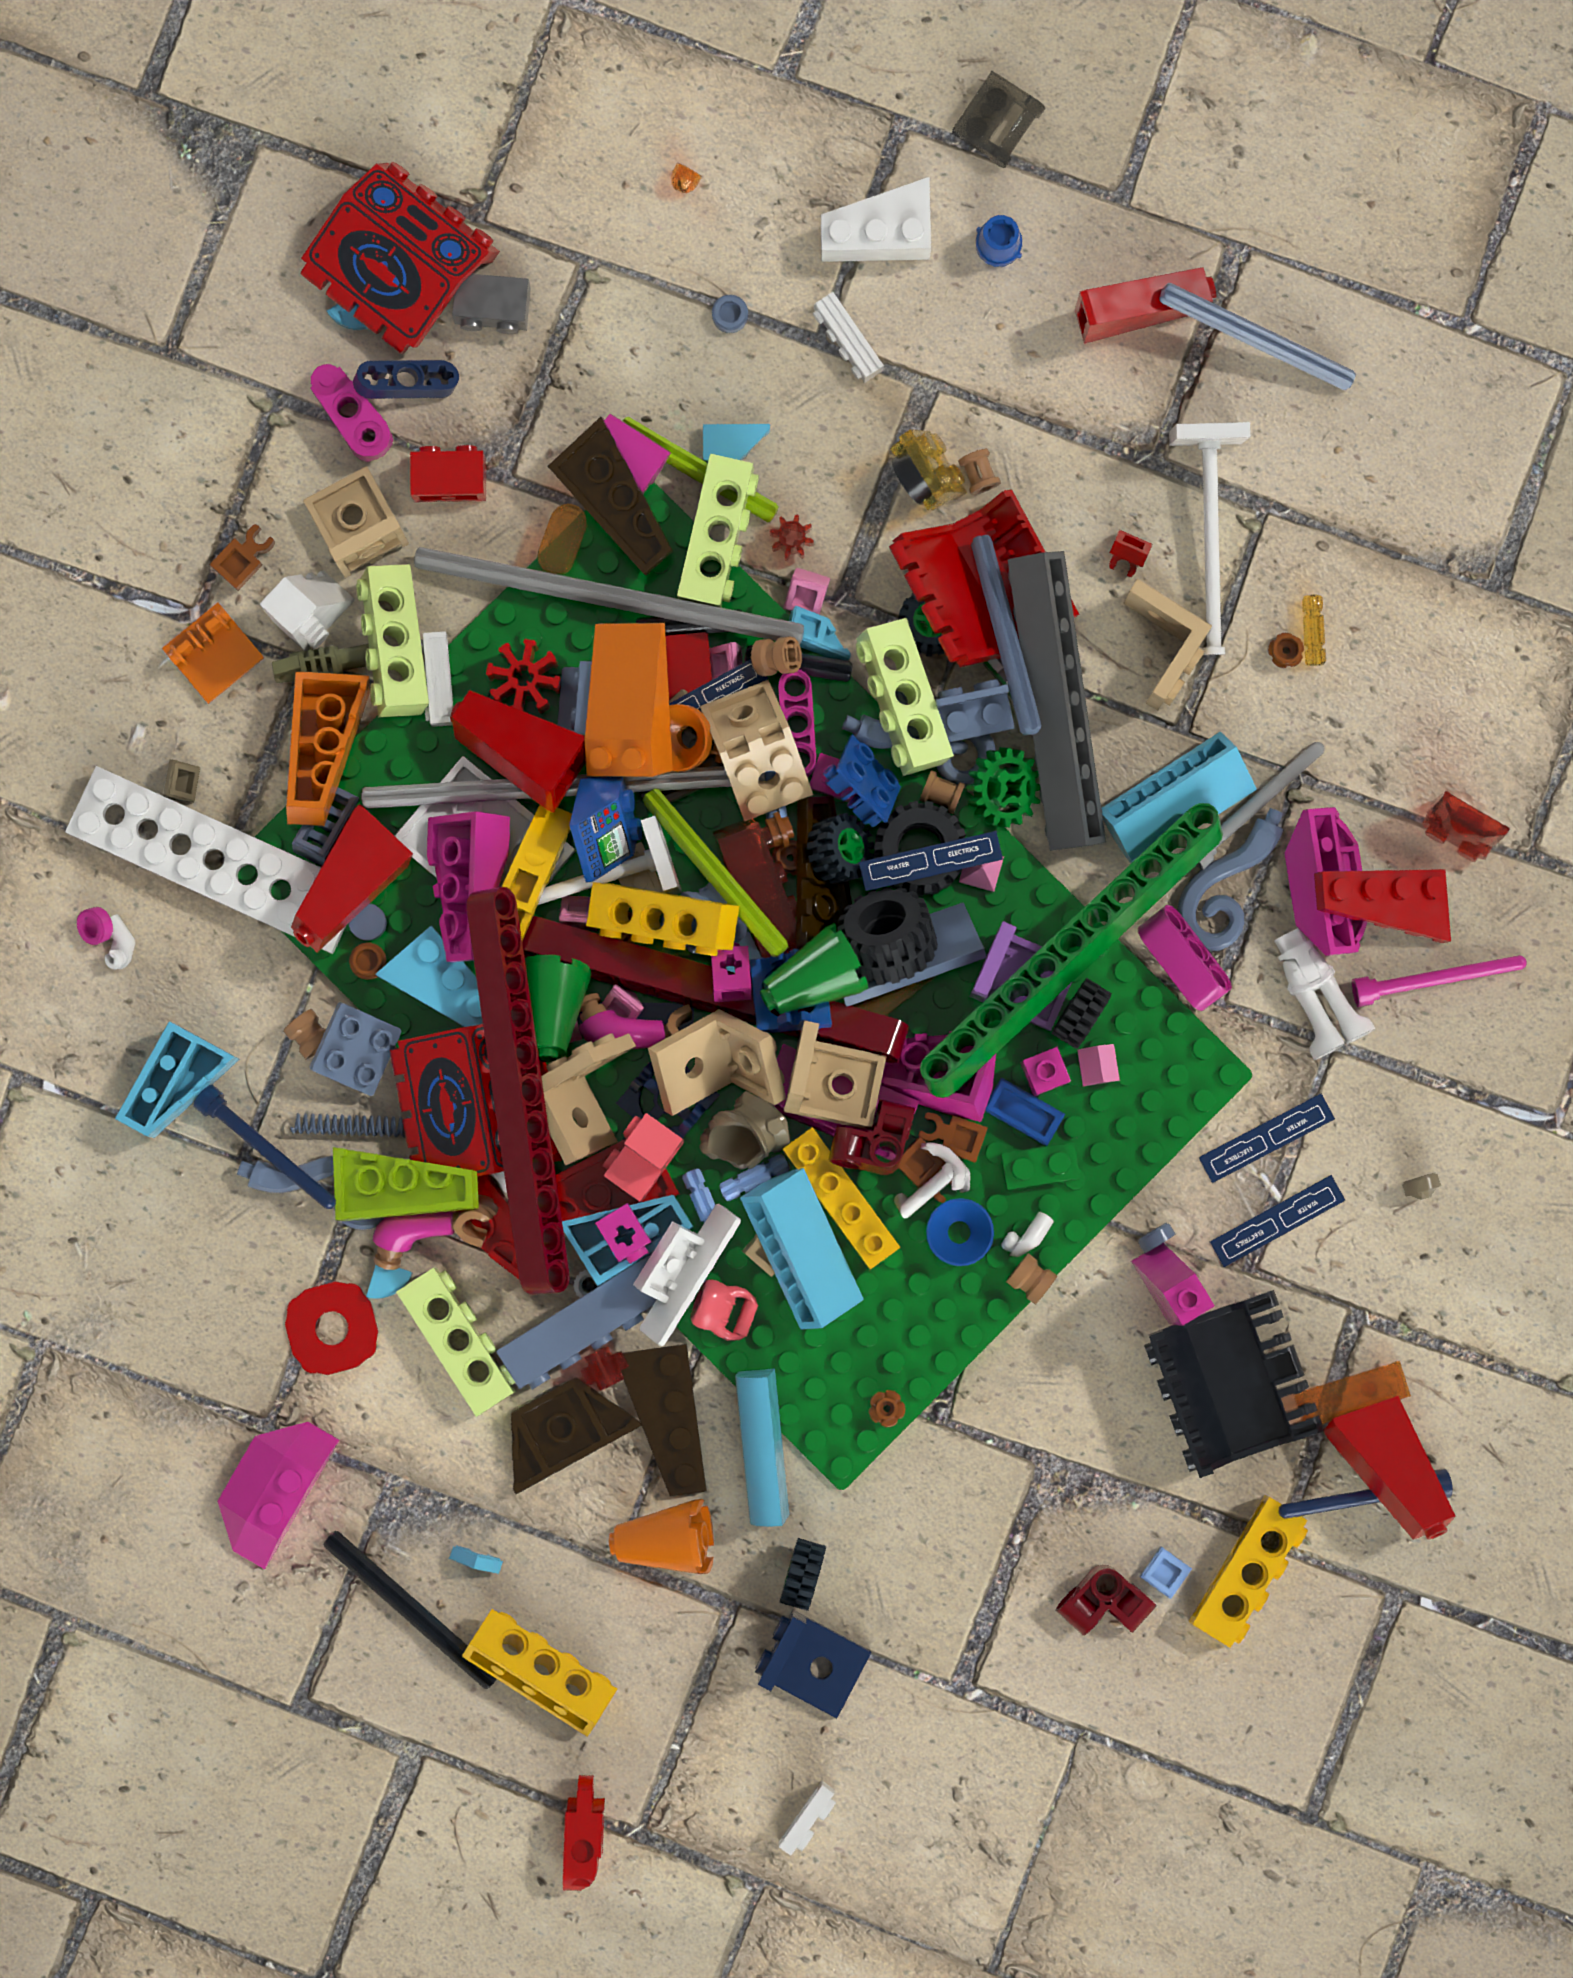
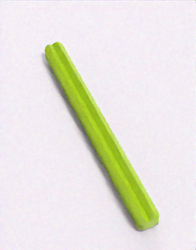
M652 789L649 793L645 794L643 802L647 809L656 817L658 822L727 904L739 906L738 917L770 955L777 957L785 952L788 948L787 940L659 789Z

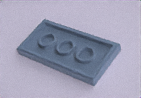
M964 902L930 914L938 946L937 950L934 951L935 957L932 962H926L927 968L922 972H915V976L910 979H901L900 983L892 984V982L888 981L884 985H879L874 980L868 983V989L862 993L843 998L846 1007L986 958L984 947Z

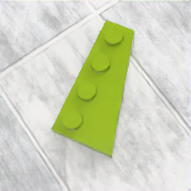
M333 1147L334 1195L336 1199L335 1220L337 1221L479 1209L477 1171Z

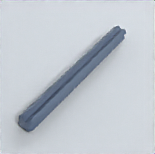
M1168 283L1161 291L1159 297L1161 303L1342 390L1350 388L1355 380L1356 373L1353 370L1179 286Z
M989 535L977 536L973 538L971 547L1020 732L1023 735L1036 734L1042 725L992 538Z

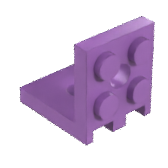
M1003 921L997 930L969 997L984 1002L1042 946L1014 935L1017 927ZM1053 971L1044 972L1040 975V978L1051 976ZM1070 985L1029 1023L1051 1031ZM1027 996L1017 997L1013 1003L1023 1002Z

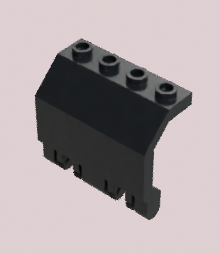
M1274 1290L1203 1313L1183 1326L1171 1325L1148 1334L1151 1343L1144 1346L1151 1366L1156 1364L1160 1366L1164 1378L1157 1380L1163 1400H1172L1176 1411L1175 1414L1169 1415L1177 1437L1185 1436L1189 1449L1183 1450L1182 1453L1189 1472L1197 1470L1199 1478L1214 1474L1213 1470L1233 1461L1312 1436L1325 1430L1319 1415L1289 1423L1293 1419L1317 1411L1315 1402L1301 1404L1289 1411H1285L1281 1398L1304 1392L1305 1389L1309 1388L1307 1380L1298 1381L1278 1389L1276 1387L1277 1385L1300 1378L1305 1374L1294 1344L1264 1354V1350L1292 1340L1289 1332H1282L1273 1335L1272 1338L1260 1341L1256 1331V1327L1272 1324L1283 1318L1281 1309L1253 1319L1251 1318V1315L1279 1305Z

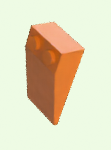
M665 623L595 624L585 730L587 776L654 777L673 771Z

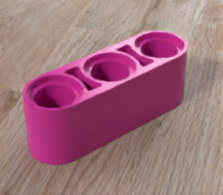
M798 670L795 673L783 674L781 676L778 686L779 705L787 722L793 716H801L808 723L806 730L803 732L794 733L791 731L798 752H803L810 758L809 765L804 769L807 777H809L816 766L812 684L809 676L802 670ZM791 680H799L805 685L806 689L803 694L794 697L787 694L785 685Z
M1165 905L1139 925L1138 934L1141 940L1194 1008L1204 1011L1231 990L1232 985L1227 974L1174 907Z

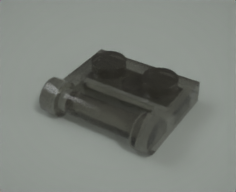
M991 71L953 127L952 134L986 155L999 167L1006 168L1012 159L1010 154L1033 120L1040 118L1046 108L1039 100L999 74ZM1016 103L1023 108V111L1001 144L997 146L990 140Z

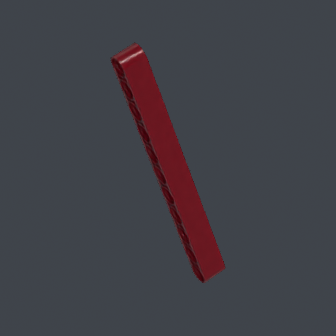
M507 887L475 891L467 899V916L519 1281L522 1289L527 1294L560 1293L568 1286L570 1280L517 902L515 895Z
M532 917L522 941L525 958L536 955L561 956L560 963L572 965V958L577 959L589 966L591 969V979L612 985L616 984L629 990L678 1004H689L692 1008L710 1013L720 1009L748 1024L756 1026L752 987L751 1000L714 1002L712 966L611 937L600 936L597 933L541 917ZM727 971L728 975L735 974L734 972ZM829 1001L832 1025L829 1028H818L816 1041L886 1056V1063L894 1064L899 1062L909 1029L906 1023L892 1017L853 1006L846 1007V1004L836 1001ZM814 1006L798 1009V1013L800 1011L810 1013ZM775 1009L770 1011L772 1014L776 1016L782 1015L779 1014ZM801 1030L780 1033L799 1038Z

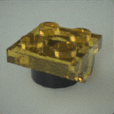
M910 429L899 436L900 441L890 448L894 456H897L892 459V466L900 483L917 504H924L927 510L931 509L933 511L950 500L956 501L967 493L962 485L965 483L962 472L955 464L950 465L944 455L947 451L946 446L936 433L932 434L930 431Z

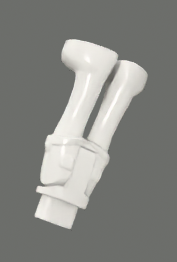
M1299 928L1274 940L1281 953L1278 959L1280 962L1284 961L1283 969L1288 981L1287 990L1297 998L1313 1027L1315 1039L1309 1049L1314 1060L1334 1052L1345 1044L1322 1007L1315 993L1316 990L1321 989L1332 1008L1346 1044L1354 1042L1375 1030L1369 1018L1358 1015L1350 1006L1334 977L1335 970L1333 966L1327 964L1321 954L1313 947V942L1311 940L1307 941Z

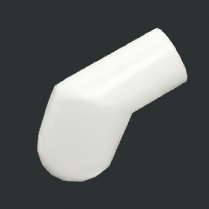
M115 914L110 917L113 924L111 935L113 942L109 954H105L104 958L106 965L113 970L123 969L131 962L135 947L134 937L120 916Z
M1038 1212L1022 1237H1019L1015 1232H1009L1001 1243L1002 1248L1009 1251L1010 1256L1020 1257L1041 1243L1053 1224L1052 1218L1045 1213Z

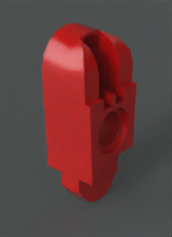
M579 1775L577 1797H568L564 1829L563 1891H582L590 1887L597 1876L599 1858L603 1854L605 1798H594V1775Z

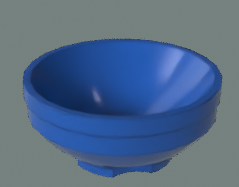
M960 1198L946 1201L933 1211L927 1223L926 1235L930 1249L941 1261L949 1265L967 1266L979 1261L989 1251L993 1243L994 1228L991 1217L981 1205L972 1200ZM956 1221L966 1223L970 1229L969 1239L962 1244L952 1242L948 1236L949 1226Z

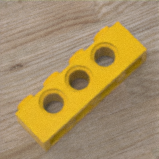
M593 882L586 926L600 928V936L621 939L622 933L632 934L631 941L653 944L655 938L664 940L663 947L685 950L686 944L696 946L695 953L718 956V950H733L739 906L611 883ZM631 907V909H632V918H631V920L629 921V919H628V910H629V908ZM663 912L664 924L661 927L659 919L661 913ZM695 918L697 922V927L695 932L693 933L691 925L693 919Z
M813 1127L783 1148V1152L796 1169L804 1168L818 1200L869 1269H872L901 1248L844 1169L829 1162L830 1150Z
M1264 1495L1189 1619L1192 1625L1231 1648L1234 1642L1237 1644L1242 1642L1250 1628V1625L1246 1623L1253 1610L1259 1612L1269 1597V1593L1265 1590L1273 1578L1279 1580L1289 1563L1285 1557L1292 1546L1296 1549L1300 1546L1308 1532V1529L1304 1527L1308 1521L1302 1516L1288 1519L1282 1518L1278 1513V1509L1282 1504L1267 1495ZM1268 1531H1275L1279 1536V1545L1273 1551H1265L1261 1546V1538ZM1249 1563H1257L1260 1568L1259 1578L1252 1583L1244 1582L1242 1578L1244 1566ZM1229 1595H1237L1241 1600L1239 1611L1232 1615L1225 1614L1222 1608L1224 1599Z
M491 1609L462 1655L469 1662L587 1737L617 1691V1688L611 1685L607 1677L597 1672L592 1673L581 1666L573 1655L559 1652L548 1645V1641L540 1634L526 1631L517 1625L513 1617L504 1612L498 1613L494 1609ZM508 1644L513 1646L517 1650L518 1655L508 1654L502 1645ZM534 1665H543L547 1668L549 1675L539 1674L535 1670ZM571 1684L576 1686L580 1691V1695H572L567 1691L565 1685Z

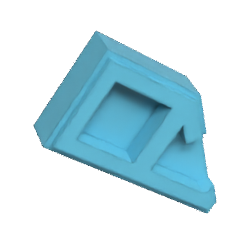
M703 424V461L708 463L710 454L742 461L750 453V450L764 436L766 437L770 433V424Z
M795 605L791 611L789 621L804 625V635L799 644L800 647L827 658L849 661L851 653L848 648L844 649L835 635L836 629L830 619Z

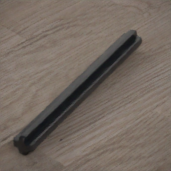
M334 1531L329 1535L323 1545L332 1555L484 1689H489L497 1680L496 1678L462 1657L468 1647L467 1644L339 1531Z

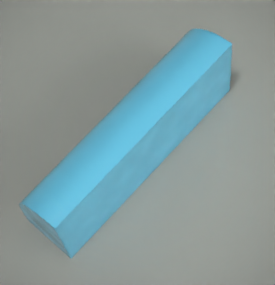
M1220 731L1102 807V816L1116 844L1128 861L1132 863L1192 806L1199 803H1208L1214 806L1218 814L1256 791L1257 788L1237 747Z
M804 1168L776 1176L740 1197L800 1329L823 1328L864 1300Z
M775 1369L740 1371L735 1375L750 1524L764 1527L783 1526L790 1514Z

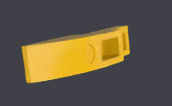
M539 805L502 887L509 888L515 895L522 941L571 830L569 825L572 813L560 808H556L553 813Z

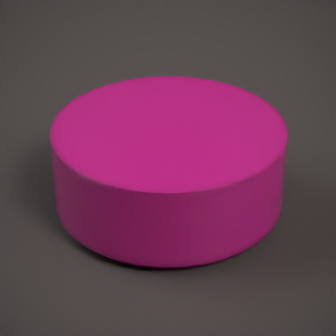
M97 906L81 911L77 917L79 935L86 943L97 945L110 939L113 932V924L109 914L103 908Z

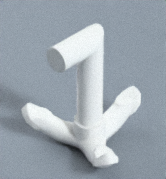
M921 1143L920 1149L928 1150L933 1156L943 1159L946 1164L909 1198L903 1193L896 1195L894 1203L903 1218L910 1217L951 1180L952 1190L960 1189L962 1193L970 1190V1171L950 1148L937 1143Z

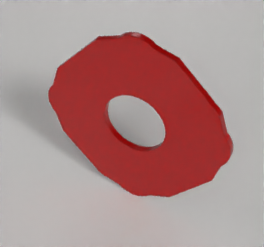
M335 1281L305 1289L298 1297L289 1302L285 1327L292 1354L306 1372L324 1375L342 1372L359 1367L365 1360L375 1354L379 1331L371 1301L358 1285ZM327 1312L341 1314L348 1323V1333L345 1339L335 1345L322 1342L316 1334L317 1320Z

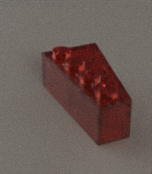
M752 818L713 831L715 841L722 851L727 871L787 940L788 948L784 954L791 953L793 949L800 950L803 946L796 947L797 922L795 917H797V902L794 895L786 896L782 883L787 882L788 879L781 861L773 862L769 849L775 847L768 827L760 828L756 819ZM752 933L761 958H770V953Z

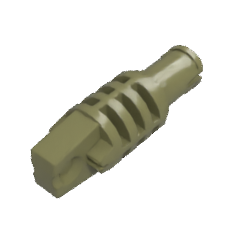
M369 643L338 649V646L329 645V647L325 648L318 647V649L314 650L308 649V651L302 650L290 653V657L272 662L274 679L276 683L291 681L295 683L296 672L343 674L345 670L366 667L365 656Z

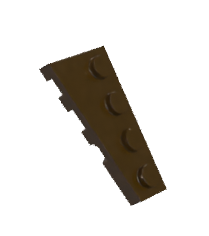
M598 418L547 467L641 572L647 576L673 552V549L604 418Z
M833 796L806 797L797 801L796 947L806 945L824 928L833 923L836 924V932H838L837 927L840 926L838 922L840 915H844V909L852 904L848 881L840 884H830L829 880H822L820 878L822 872L816 873L813 869L816 862H810L808 858L809 855H813L812 850H807V843L813 842V840L808 838L809 832L814 831L812 826L815 823H819L820 820L837 816Z
M687 1344L614 1354L669 1496L707 1491Z

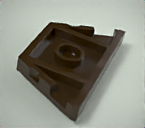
M578 1377L511 1412L514 1493L518 1494L639 1428L642 1426L640 1421Z

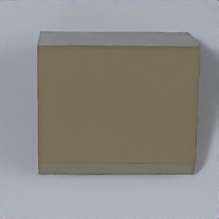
M170 759L163 796L172 800L194 803L200 767Z

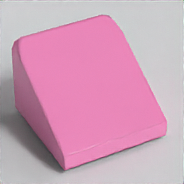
M796 568L783 609L792 611L796 605L820 615L830 578Z

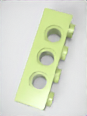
M710 454L677 593L678 599L721 608L723 601L730 603L734 581L729 580L732 566H739L743 547L737 545L739 532L747 531L751 510L745 509L748 495L755 496L759 475L753 474V463ZM729 489L737 493L738 499L733 505L723 506L717 501L718 495L723 490ZM714 526H726L730 531L727 539L721 542L712 540L709 537V532ZM708 560H715L721 565V571L715 577H706L701 573L702 565Z
M410 564L367 566L361 578L357 580L356 592L358 600L363 601L365 614L361 616V630L364 636H368L369 642L365 658L368 671L372 670L374 683L370 686L371 703L373 706L377 705L378 717L422 715L429 705L411 566ZM378 601L389 602L394 611L388 612L383 610ZM389 635L394 637L399 646L393 647L388 645L384 641L383 636ZM388 670L399 672L403 677V681L398 682L391 679Z
M907 618L867 628L856 638V652L860 662L865 663L869 675L868 688L871 695L877 698L881 710L879 714L880 723L883 730L889 733L893 745L891 754L895 765L900 767L903 776L943 765L954 755ZM888 657L892 659L896 665V670L889 669L885 665L883 658ZM895 691L902 692L907 697L908 705L901 704L897 700ZM907 725L917 729L919 740L909 735Z
M432 1268L396 1293L477 1417L515 1393L516 1390L512 1386L515 1381L505 1365L500 1366L492 1355L497 1349L487 1333L484 1332L480 1335L476 1330L473 1322L477 1318L468 1303L464 1301L460 1304L452 1291L456 1290L457 1286L446 1270L440 1273L437 1268ZM437 1298L444 1299L449 1305L448 1315L441 1320L434 1318L430 1313V1305ZM456 1329L464 1330L469 1336V1344L462 1351L454 1349L450 1344V1335ZM476 1360L485 1362L489 1367V1375L483 1382L475 1381L470 1375V1366Z

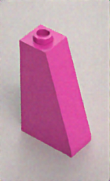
M1164 1243L1131 1261L1169 1324L1183 1326L1215 1306L1196 1274Z

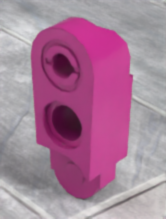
M331 364L318 366L311 375L312 387L310 389L353 454L361 461L366 462L383 457L393 445V436L386 421L367 398L362 397L356 392L353 381L349 379L340 367L337 368ZM348 403L358 405V411L354 416L345 418L340 415L341 408ZM368 431L376 434L375 439L371 442L363 440L364 434Z

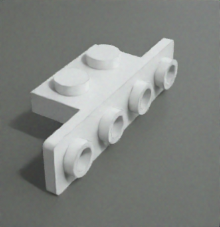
M720 1204L715 1205L698 1234L672 1221L633 1284L641 1292L657 1299L641 1324L640 1331L660 1346L665 1345L675 1330L681 1317L693 1301L696 1293L709 1272L713 1269L716 1261L741 1222L740 1218Z

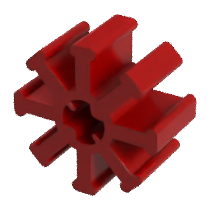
M524 639L523 659L517 661L512 653L510 644L505 643L499 647L498 651L501 657L506 658L509 662L510 668L496 667L492 663H489L487 666L486 674L490 681H494V679L507 681L497 689L490 690L493 699L502 703L503 700L516 693L514 704L510 707L524 712L526 696L531 695L536 702L539 713H544L550 708L548 700L543 699L538 692L539 688L555 690L557 694L560 693L561 679L559 676L553 678L542 675L551 668L558 667L555 656L551 651H547L545 657L533 664L538 646L536 641ZM521 671H528L530 677L533 678L531 683L526 681L527 686H520L516 678L518 673L522 676Z

